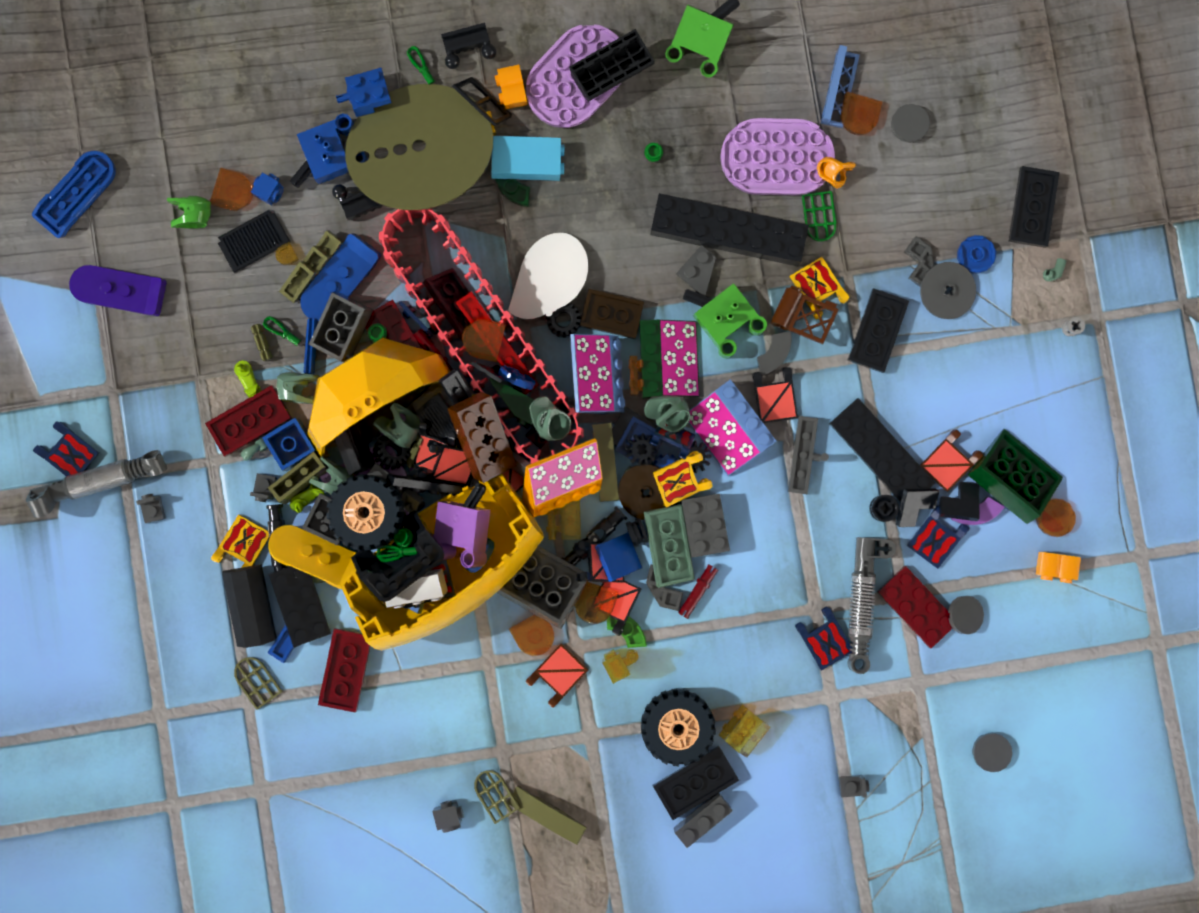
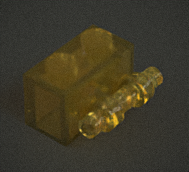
M580 500L572 501L561 509H553L546 514L548 515V527H546L548 540H556V532H561L562 540L581 539ZM555 515H561V526H556Z
M613 649L604 654L602 664L613 684L631 675L628 666L638 660V653L636 650L630 649L627 651L626 656L622 657L619 650L615 652Z
M742 704L738 710L736 709L733 712L734 716L730 721L723 725V730L719 736L738 753L748 757L771 727Z

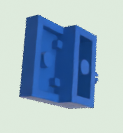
M382 68L345 77L347 93L336 95L338 104L350 101L356 117L374 113V108L391 103Z

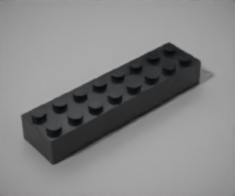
M659 193L650 235L798 267L802 261L809 225Z

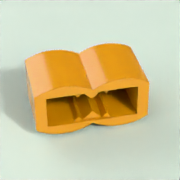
M520 65L497 69L498 75H495L497 87L501 86L502 93H498L500 104H504L505 109L528 105Z
M1038 552L1035 575H1041L1043 580L1053 581V577L1060 578V582L1072 583V580H1078L1081 557Z

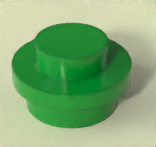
M650 143L646 146L644 155L647 160L657 162L663 156V148L658 143Z
M373 324L368 329V337L373 342L381 338L386 339L387 330L382 324Z
M407 528L400 529L394 535L396 545L404 548L409 547L413 542L412 531Z

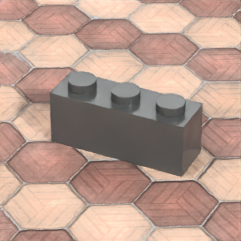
M718 793L676 825L674 832L685 847L688 848L729 815L732 809L722 795Z

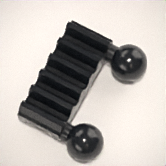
M485 23L441 34L447 54L445 65L449 69H456L459 66L460 59L456 54H459L460 51L466 52L468 49L474 50L475 47H482L481 53L485 59H493L496 56V48L490 43Z
M341 184L335 185L332 189V194L339 200L347 220H353L355 217L359 218L362 214L366 215L369 211L373 212L375 209H380L384 206L373 201L363 192L346 198L347 188Z

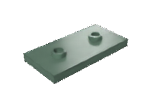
M682 504L645 511L644 517L656 586L660 588L694 580Z

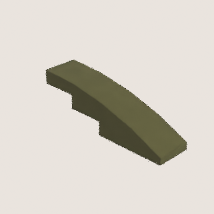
M326 230L320 241L311 248L304 260L299 261L279 292L295 303L344 242L330 230Z
M593 424V438L597 440L603 478L601 490H599L600 502L619 500L612 424Z
M516 787L513 796L521 807L518 811L578 845L587 829L586 826L559 808L553 807L538 796L532 795L522 787ZM510 798L508 804L516 809L515 803Z

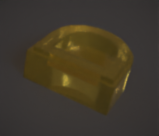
M290 242L276 250V259L282 265H290L299 260Z

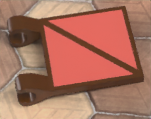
M957 429L952 430L940 445L920 464L923 470L946 492L983 457V453L976 450L967 458L952 444L961 435Z
M560 644L526 679V683L532 686L539 677L556 692L548 701V704L554 708L586 674L588 669Z

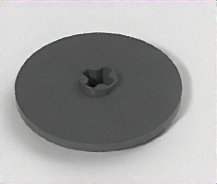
M939 263L931 267L922 279L920 285L921 300L925 308L935 317L941 319L958 318L965 314L974 303L976 296L974 278L964 266L958 263ZM946 287H951L950 294H945Z

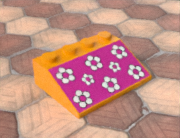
M594 438L526 466L522 501L533 518L539 515L543 516L553 509L562 508L572 501H579L582 497L595 494L601 490L603 478L597 440Z

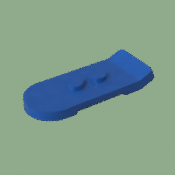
M100 151L84 153L51 192L46 194L36 205L32 212L33 218L56 238L65 237L69 229L114 180L116 169L111 158Z
M349 234L344 243L303 292L300 301L303 313L308 318H315L319 322L331 293H342L350 297L363 279L376 266L381 258V254L357 234Z

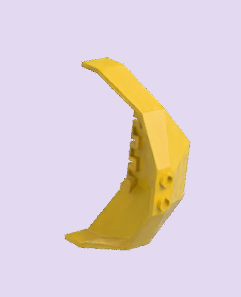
M381 338L318 378L307 435L320 457L324 456L327 458L330 455L325 446L350 426L382 406L421 386L439 382L438 380L448 374L450 369L440 354Z

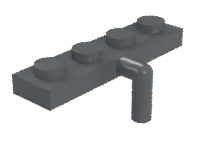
M798 416L788 492L807 495L812 461L824 462L829 458L826 453H813L818 418Z

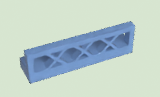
M840 45L837 50L821 118V124L843 128L860 56V54L847 52V46ZM845 57L854 59L853 66L848 69L844 66ZM846 74L849 84L842 87L839 82L840 77ZM842 92L845 102L838 105L835 100L836 95ZM836 110L841 115L840 122L831 120L832 112Z

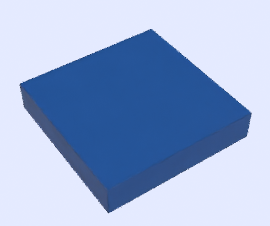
M628 533L595 546L609 582L642 568Z

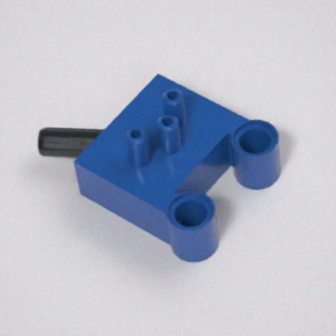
M340 114L332 121L297 134L307 160L291 178L290 182L292 185L299 188L311 172L318 185L349 173L345 159V148L339 134L349 135L354 124L350 116ZM343 122H349L348 127L341 128ZM364 151L359 152L356 155V157H363V160L360 163L366 162L368 160Z

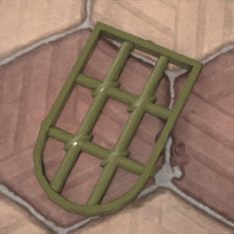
M246 657L236 664L234 677L256 710L283 692L259 659ZM249 659L257 661L260 666L254 667ZM244 660L247 661L253 670L249 674L245 673L240 666ZM238 668L244 676L241 680L237 676ZM261 668L269 676V680L265 681L258 673ZM253 674L256 675L262 683V685H260L258 688L257 686L255 687L252 681L249 679V677ZM243 681H248L253 688L251 693L246 691L242 685ZM271 681L279 691L275 695L267 686ZM263 687L271 695V698L267 701L259 693V690ZM254 693L255 695L257 694L263 703L260 706H257L251 698Z
M486 770L476 777L474 789L494 824L509 817L510 814L521 808L505 780L498 772ZM484 773L487 774L492 782V785L487 788L480 778ZM490 773L495 774L499 780L495 782ZM478 780L483 787V791L480 793L478 790ZM501 782L508 792L506 796H503L498 788V784ZM495 787L500 796V800L496 802L490 794V789ZM484 793L488 795L492 802V805L489 807L481 796ZM508 797H511L517 807L516 809L512 810L507 803ZM502 801L509 810V813L503 816L498 807V804ZM493 807L496 808L501 817L497 821L490 811Z

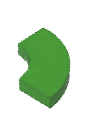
M606 615L607 630H613L618 620ZM629 616L621 634L626 640L627 647H647L641 627Z

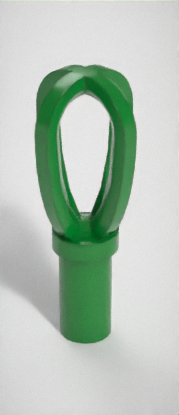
M416 46L410 47L407 50L409 60L422 73L428 85L433 84L435 80L426 66L421 51ZM411 51L418 53L422 67L412 58Z
M267 316L264 319L263 326L267 330L282 336L284 339L286 338L296 346L299 345L301 339L290 333L276 318ZM267 321H274L284 332L272 329L268 326Z
M383 545L377 549L376 555L380 561L390 562L400 557L415 555L418 551L415 547L404 548L395 545ZM386 552H396V553L383 554V555H381L382 553H386Z

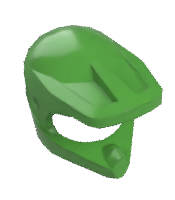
M200 196L167 198V202L178 206L179 210L184 211L181 217L171 220V228L195 229L207 226L211 214V202L208 199Z

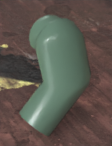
M1058 258L1054 268L1046 269L1043 272V279L1051 282L1061 278L1067 261Z

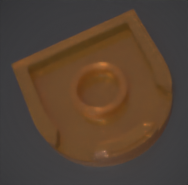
M846 92L841 109V122L845 129L854 135H864L873 130L879 120L882 101Z
M220 167L210 199L211 205L230 211H238L250 204L253 198L251 182L241 173Z
M480 319L467 326L462 334L463 346L467 353L475 358L496 362L506 326L505 323Z
M587 582L575 604L578 616L589 624L604 622L612 614L619 592Z
M535 614L509 628L518 647L524 653L531 656L546 653L554 641V630L551 624Z

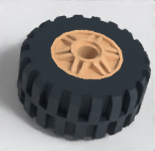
M363 474L348 478L347 481L341 482L337 486L338 489L330 495L332 499L327 504L329 513H326L327 519L330 520V530L334 531V536L337 540H341L342 544L347 547L350 546L355 550H374L383 545H388L394 539V535L403 528V520L406 517V512H404L405 502L401 498L400 491L387 483L388 481L382 477ZM365 508H368L370 512L367 518L364 515Z
M676 688L667 692L665 690L660 695L654 696L651 699L652 701L646 705L644 714L641 717L642 738L648 751L652 753L653 757L660 759L662 763H670L679 767V764L687 766L690 765V762L701 760L700 757L709 752L708 748L713 745V737L716 735L715 719L707 703L699 695L685 689L678 690ZM676 724L683 725L680 730L673 729Z

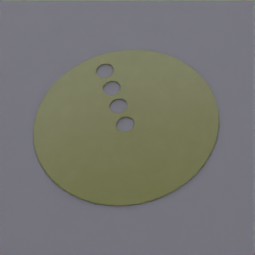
M417 84L389 92L390 104L374 108V113L360 116L354 122L349 132L345 149V159L349 174L355 185L367 197L390 208L423 210L443 205L458 198L479 180L488 166L492 155L493 131L490 122L454 88L448 86ZM415 141H424L426 143L425 149L422 151L413 150L412 145ZM396 145H406V153L396 155L393 152ZM379 148H386L388 150V155L383 159L375 157V151ZM359 152H368L370 157L366 162L360 163L356 160V155Z

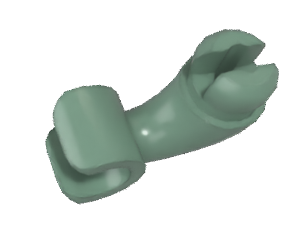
M261 438L254 445L245 448L241 452V457L244 458V461H248L257 451H265L267 445Z

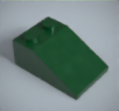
M490 377L489 381L516 419H518L516 422L525 428L533 427L529 407L534 399Z

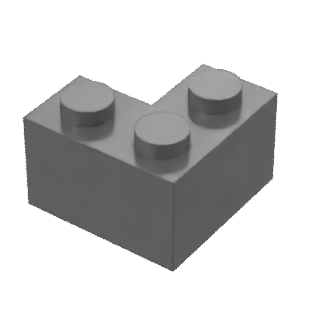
M319 493L302 529L338 546L341 540H337L334 536V531L330 530V520L326 516V513H329L327 504L332 498Z

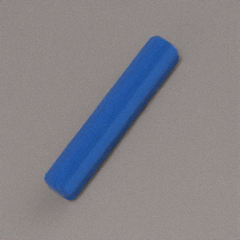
M315 318L307 320L303 371L305 374L315 373L316 348L309 345L318 324Z

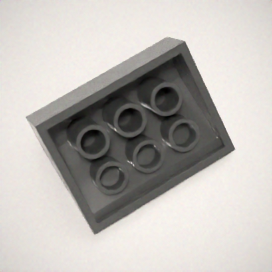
M538 546L519 571L496 593L562 629L587 582L576 581V574L584 571Z

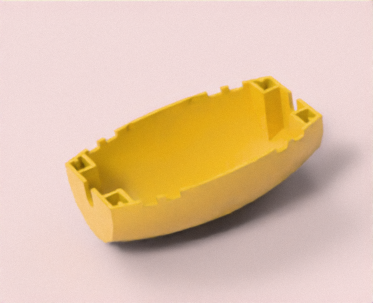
M502 474L485 483L479 481V483L486 486V491L476 507L490 509L487 537L494 542V550L490 559L480 570L470 573L463 567L460 561L461 554L466 549L456 546L455 557L447 560L456 596L425 603L422 613L417 614L409 608L387 607L386 603L380 601L362 582L356 568L343 581L340 586L350 608L359 615L355 619L366 643L371 647L382 651L405 645L453 624L474 611L498 592L531 557L544 538L543 532L520 496ZM466 486L462 488L463 492L455 496L449 494L439 501H453L464 504L474 487ZM438 501L418 513L432 534L435 531ZM394 539L388 545L393 544L395 542Z

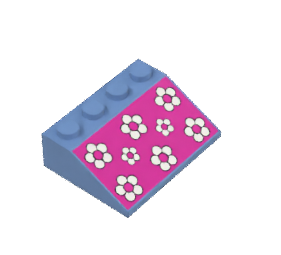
M570 334L576 413L601 415L624 413V381L621 371L623 363L620 357L621 342L619 336Z
M731 379L689 410V425L704 445L709 447L710 453L727 476H730L776 442V439Z

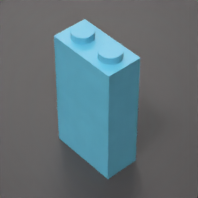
M493 136L492 179L560 181V175H564V163H561V156H564L565 148L561 144V138Z

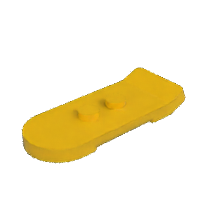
M281 526L274 530L269 538L268 549L270 555L277 562L326 581L327 584L342 589L340 585L355 569L351 557L356 552L339 545L337 546L296 526Z

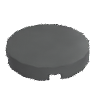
M906 104L898 108L891 120V128L894 131V135L901 141L908 143L922 139L930 125L927 112L915 104Z
M960 596L952 601L948 611L950 613V618L948 619L951 627L956 632L967 635L979 630L984 618L983 607L980 602L971 596Z
M988 733L977 738L973 745L972 754L976 764L983 770L999 772L1005 769L1011 762L1012 747L1002 735Z

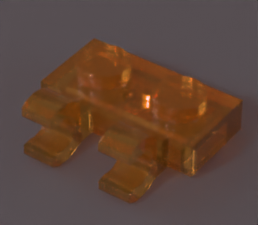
M637 356L629 357L630 396H638V391H642L644 387V379L638 380V372H641V368H643V360L637 361Z

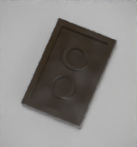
M588 289L580 327L636 339L644 301Z

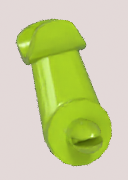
M243 360L236 363L234 372L245 388L243 391L250 398L262 391L259 384L256 383L251 365Z
M311 484L310 488L290 500V508L300 513L305 506L318 497L319 493L324 494V491Z

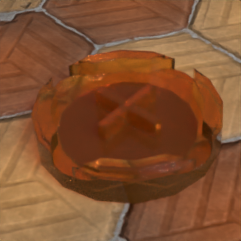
M1050 499L1041 516L1036 518L1039 529L1044 534L1053 537H1060L1069 533L1073 529L1076 520L1075 512L1071 508L1072 506L1062 499Z

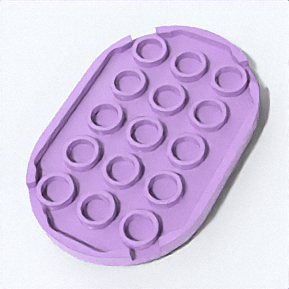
M596 24L594 26L579 25L565 32L539 59L528 75L526 95L533 113L544 123L558 128L575 127L587 121L616 91L621 83L588 102L576 85L569 66L617 40L619 37L608 28Z
M754 118L739 123L728 133L722 145L720 160L722 170L728 181L745 193L753 195L798 196L811 193L826 182L819 176L817 164L824 157L835 158V151L830 137L819 128L820 126L804 119Z

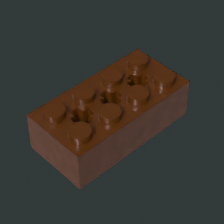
M479 392L447 408L474 479L485 483L517 466L491 395Z

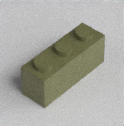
M312 452L268 487L279 503L286 505L294 496L303 492L311 485L309 481L313 476H317L319 479L320 476L327 473L326 470L329 467L320 459L321 457L318 453Z

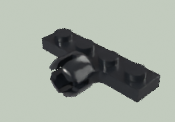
M417 468L411 470L407 476L387 474L386 478L387 483L393 485L395 489L404 490V487H409L411 491L417 493H424L428 490V493L439 495L440 492H446V495L452 494L455 496L463 492L462 488L465 487L432 479L422 480L419 478Z

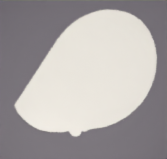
M553 233L534 243L525 255L508 309L511 314L522 319H534L543 315L551 316L553 312L567 305L579 294L585 284L588 273L587 254L579 240L567 233Z

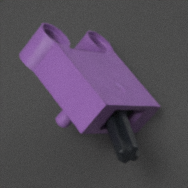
M477 483L464 504L453 501H438L434 537L444 551L443 560L454 558L457 546L466 549L460 557L463 567L475 568L486 564L487 555L485 552L490 509L476 507L486 491L484 484Z

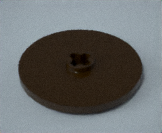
M652 464L636 465L622 476L618 487V495L622 506L632 516L645 520V511L665 507L653 472L661 469L660 467ZM648 488L650 492L645 496L643 494L644 490Z

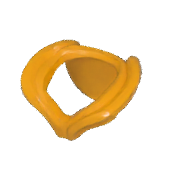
M824 157L817 164V172L823 180L838 189L845 184L846 171L853 170L856 164L854 162L842 163L835 158ZM840 172V181H836V176Z

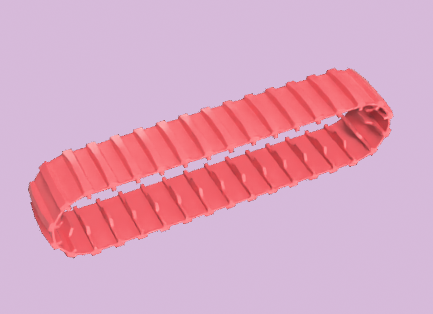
M432 208L423 210L398 209L392 214L388 213L384 218L386 222L383 231L379 232V242L385 250L383 253L384 259L390 267L395 268L394 273L399 281L406 284L405 290L410 297L417 299L416 306L420 312L428 315L427 322L430 327L436 331L439 330L438 338L445 346H450L449 355L454 361L461 362L459 366L460 371L465 377H471L472 381L470 384L473 390L477 393L483 392L482 388L485 387L484 384L488 382V379L485 377L481 381L479 379L475 380L471 374L475 367L468 363L465 365L460 358L467 348L464 345L459 349L458 347L454 349L450 341L453 340L452 337L456 335L454 329L448 333L441 330L439 326L442 325L441 321L446 317L444 314L439 316H432L429 310L432 309L430 306L435 301L433 298L427 301L420 299L418 295L421 292L419 290L425 286L422 282L416 285L409 283V274L414 270L411 266L405 269L403 267L399 268L397 264L400 261L398 259L403 254L400 250L395 253L391 250V247L399 244V240L393 238L396 230L403 233L404 230L401 225L408 220L411 225H414V218H423L422 223L425 226L433 220L437 223L432 228L434 233L441 231L442 234L444 232L448 234L446 237L448 240L443 243L445 249L449 247L453 249L456 247L458 249V257L453 260L456 265L461 262L463 265L465 263L469 265V272L464 275L465 279L473 278L475 280L478 278L481 284L479 285L480 288L475 291L476 295L488 294L492 300L490 301L491 304L486 307L487 311L499 309L503 315L501 317L502 320L497 323V326L500 328L503 325H510L514 332L512 333L513 336L507 339L508 342L521 341L525 348L518 355L519 358L531 356L536 364L529 371L530 374L542 372L547 381L540 387L541 390L552 387L558 396L552 403L554 405L563 403L569 412L567 415L570 420L574 419L576 430L569 431L568 435L576 436L572 447L577 446L578 440L584 437V429L578 427L577 423L579 413H576L574 407L570 408L568 406V396L565 392L557 390V380L554 376L547 375L545 372L547 367L544 361L536 359V350L533 345L525 343V334L522 329L514 327L512 314L509 311H504V304L498 295L492 294V285L487 279H482V271L479 266L474 262L471 263L472 257L469 251L464 246L461 247V241L458 235L453 230H450V224L442 214L437 215ZM497 393L492 396L494 403L495 400L499 398V395ZM507 409L504 412L498 413L501 424L505 427L506 438L508 440L513 439L516 443L515 452L520 456L525 455L531 460V464L539 461L542 450H538L535 458L527 455L524 451L532 445L529 441L520 446L514 437L517 434L516 432L521 429L520 426L509 429L503 421L510 411ZM565 443L561 444L565 449L572 448Z

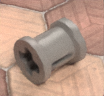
M1079 317L1067 320L1062 325V332L1068 337L1080 334L1085 329V322Z

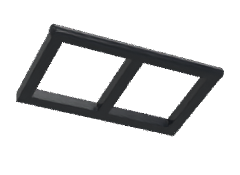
M473 77L452 85L493 126L512 117V114ZM471 83L485 97L474 102L460 87ZM491 101L504 116L494 120L480 105Z

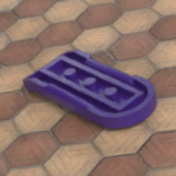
M85 265L73 272L69 281V288L77 300L86 304L159 316L167 282L165 279Z

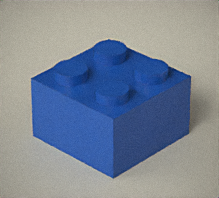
M296 417L262 437L281 470L286 472L295 467L312 452L318 453L309 439L308 431L302 421Z

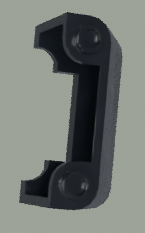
M415 509L404 518L403 526L412 531L413 542L409 547H415L418 551L417 554L400 557L390 562L380 561L371 550H361L351 557L359 578L380 601L385 602L393 599L438 565L444 558L442 547ZM386 552V553H382L381 555H383V554H391V553H396V552Z

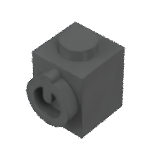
M451 800L442 802L439 807H435L432 811L437 831L442 830L443 833L461 827V818H464L462 807H458L457 802L452 803Z

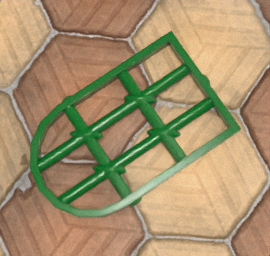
M832 191L801 195L806 225H808L806 212L811 211L813 213L814 224H809V227L815 229V237L811 235L809 229L807 234L815 241L823 242L829 240L836 231L837 223ZM824 194H830L831 206L825 205ZM821 195L822 207L816 208L813 196ZM807 196L811 198L812 208L809 209L805 207L804 197ZM826 209H832L833 222L827 221ZM821 210L823 212L824 223L816 221L815 211ZM828 225H834L833 232L829 236ZM818 226L825 227V239H819Z

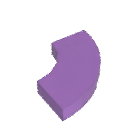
M986 497L979 503L980 519L978 521L951 518V520L966 525L983 524L999 515L1004 506L990 497Z

